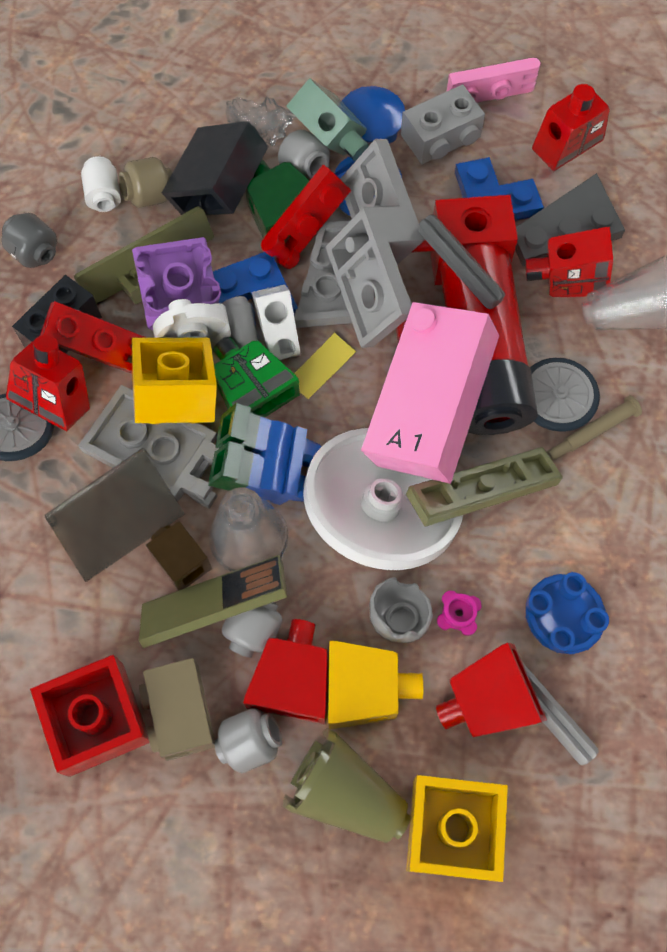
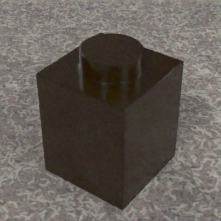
M180 521L172 526L165 525L158 529L151 536V541L146 544L154 560L178 591L187 588L212 569L208 557Z

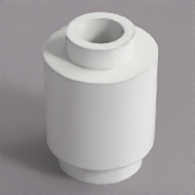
M98 156L88 159L81 171L85 203L93 210L108 212L117 207L121 202L116 168L105 157Z

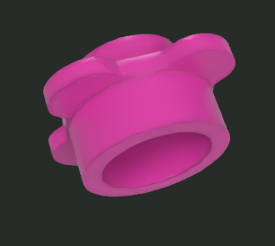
M455 591L445 592L441 599L444 604L443 611L437 617L438 626L442 630L450 628L460 630L465 636L474 634L477 630L475 618L477 612L482 608L479 598L466 594H457ZM462 610L463 615L459 617L455 611Z

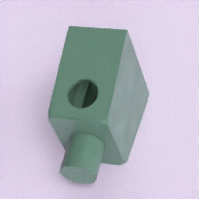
M311 78L307 80L286 106L327 148L343 156L348 154L353 161H356L369 147L362 138L366 133V127L334 93Z

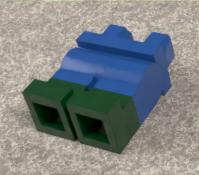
M235 403L221 415L215 447L219 449L214 452L208 486L258 499L270 500L271 503L282 505L289 500L304 502L303 492L306 476L300 475L302 465L309 467L314 455L322 446L306 438L308 429L299 426L293 428L285 422L269 420L250 413V407Z

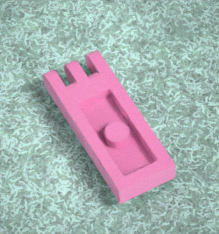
M528 58L450 73L447 91L463 84L477 103L529 93L535 88L540 61L537 58Z

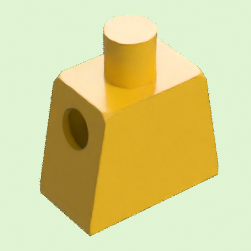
M329 641V729L396 719L398 715V699H423V673H398V653L345 642Z

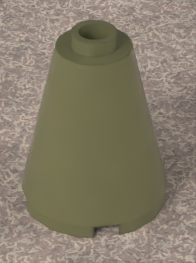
M329 728L325 729L322 734L327 740L324 744L315 740L290 783L297 787L294 797L291 798L285 794L282 807L291 813L384 843H388L393 837L400 839L411 819V815L407 813L408 803L336 732Z

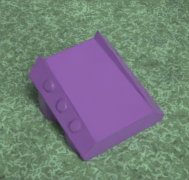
M204 237L140 246L132 249L148 329L153 330L155 320L164 312L169 311V304L175 300L187 299L192 304L219 303L221 290L219 283L213 277L211 267L212 256Z

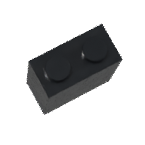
M250 121L198 127L165 185L162 194L181 215L197 206L201 207L206 215L234 214L269 146Z

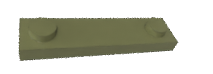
M540 447L456 472L453 475L451 484L429 480L409 486L406 496L424 527L556 486L560 483L563 476L545 449Z

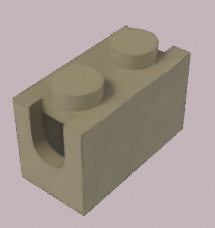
M190 658L143 671L145 684L139 685V693L144 710L151 709L154 725L149 726L147 731L153 753L159 751L160 757H165V760L169 761L215 748V737L199 665L195 659Z

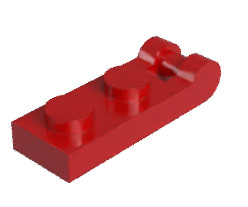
M322 165L265 235L261 242V249L271 257L276 256L277 262L285 269L294 268L300 260L302 250L352 190L328 167ZM289 234H290L291 237H290L289 240L285 243L284 240H285V239L289 236Z

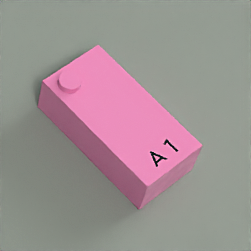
M412 302L361 451L377 467L451 484L499 338V334L489 314Z

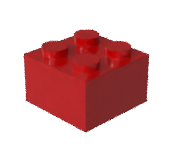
M114 654L30 688L56 772L71 777L150 743L148 732L125 667Z

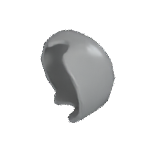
M396 577L388 578L376 585L370 598L371 624L375 631L384 639L396 643H412L426 634L433 617L431 601L419 589L416 583L404 584L400 583Z

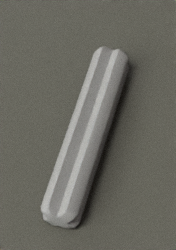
M523 663L547 718V721L543 723L580 765L588 764L599 753L598 748Z

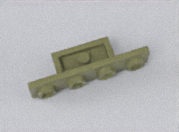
M199 206L76 273L74 275L75 281L93 295L96 304L121 290L128 295L135 305L142 302L132 249L140 246L204 237L206 242L212 240L214 234L204 210Z

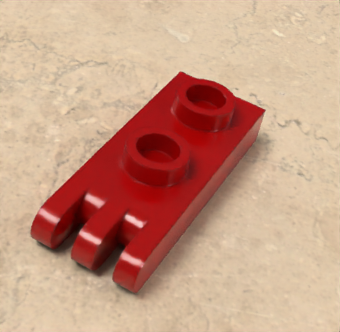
M55 301L50 304L40 336L49 335L56 338L58 346L131 374L132 363L127 362L128 357L132 358V338H147Z

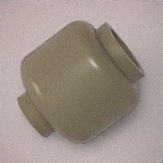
M156 157L127 162L123 172L119 173V186L124 200H130L137 208L166 202L167 199L162 194V191L172 175L171 169L165 168L162 161Z

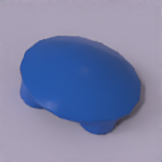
M367 86L351 91L342 100L366 127V133L362 136L366 142H373L375 139H387L390 144L397 139L398 131L402 125V114L405 111V106L398 95L386 88Z
M570 572L566 575L556 574L542 579L532 588L526 600L525 618L531 633L543 646L556 653L573 655L589 650L600 640L603 631L609 625V616L600 595L586 582V579L581 574L576 572Z

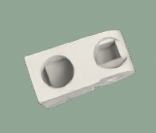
M284 284L252 292L266 348L279 360L299 356L300 347L289 289Z

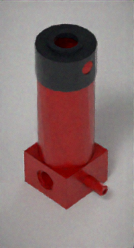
M511 195L435 200L433 215L445 225L505 293L503 301L493 309H487L426 240L411 252H430L434 284L443 285L445 307L489 314L499 334L468 433L497 435L522 429L533 423L538 414L531 369L527 363L511 265L518 242Z

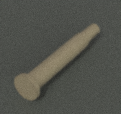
M631 395L625 397L623 404L566 437L562 443L548 450L547 454L554 461L569 451H575L629 417L640 416L642 408L639 402Z

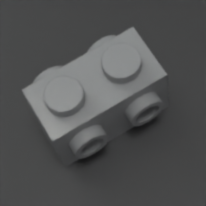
M462 84L403 111L401 136L422 165L433 159H441L448 152L458 147L474 143L481 137L485 113Z

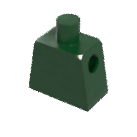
M261 160L245 191L248 207L262 238L265 237L309 182L290 162H283L270 169L266 162Z

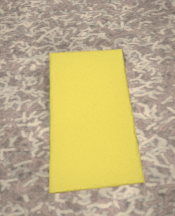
M335 332L294 373L299 379V391L307 399L356 352Z

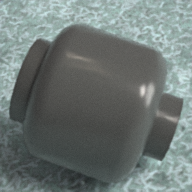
M23 213L11 216L4 223L1 242L3 248L24 267L35 268L49 263L54 258L57 236L35 214Z

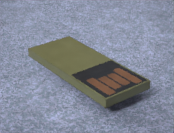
M280 555L143 603L139 642L142 647L146 648L286 598L284 567Z

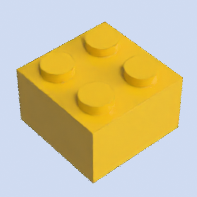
M132 338V381L135 423L215 422L217 383L210 338Z
M417 775L413 779L406 871L503 882L508 785Z

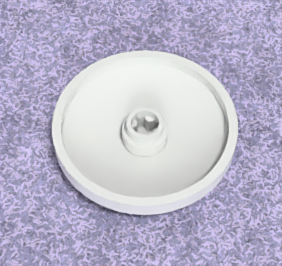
M368 428L351 430L335 436L326 442L317 451L310 463L305 478L303 496L306 512L312 525L329 546L346 558L359 564L384 570H404L422 566L436 559L449 547L459 530L463 515L424 527L406 496L409 486L432 479L377 467L361 451Z

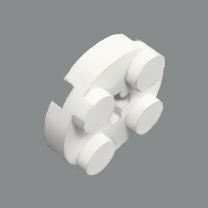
M178 299L171 302L168 306L169 311L161 314L153 324L154 338H210L212 350L220 340L231 335L226 307L220 303L192 304L190 300Z

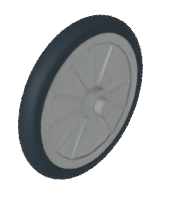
M555 357L541 360L530 367L538 417L533 422L548 430L566 432L584 426L593 418L599 406L600 392L595 378L584 366L570 359Z
M6 393L1 394L0 461H18L35 455L51 439L54 425L7 400Z

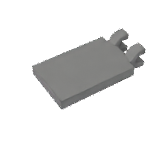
M123 385L119 387L78 445L85 454L176 502L185 493L197 503L210 509L218 497L215 492L211 491L213 487L208 486V482L200 479L209 464L212 466L214 452L219 449L215 448L217 432L199 423H135L133 390Z

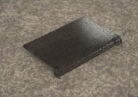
M141 448L45 514L47 522L85 582L149 540L158 529L165 525H171L185 515V512L151 462L152 459L144 448Z

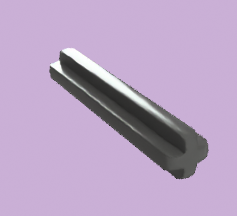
M431 214L419 223L418 232L487 309H493L503 301L504 291L435 215Z

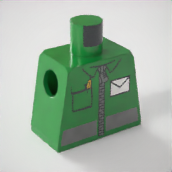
M226 337L214 346L213 351L221 360L214 364L217 388L227 409L235 403L250 407V413L265 418L300 396L298 377L259 341H251L242 348H239L231 337Z

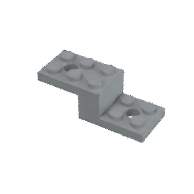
M375 139L340 178L352 190L345 198L352 220L326 246L361 348L374 347L407 320L411 301L400 275L398 264L425 240L418 232L420 225L387 139Z

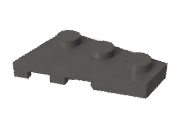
M597 173L516 227L518 242L515 251L523 267L526 266L525 259L547 257V242L551 237L610 227L611 241L622 238L625 229Z

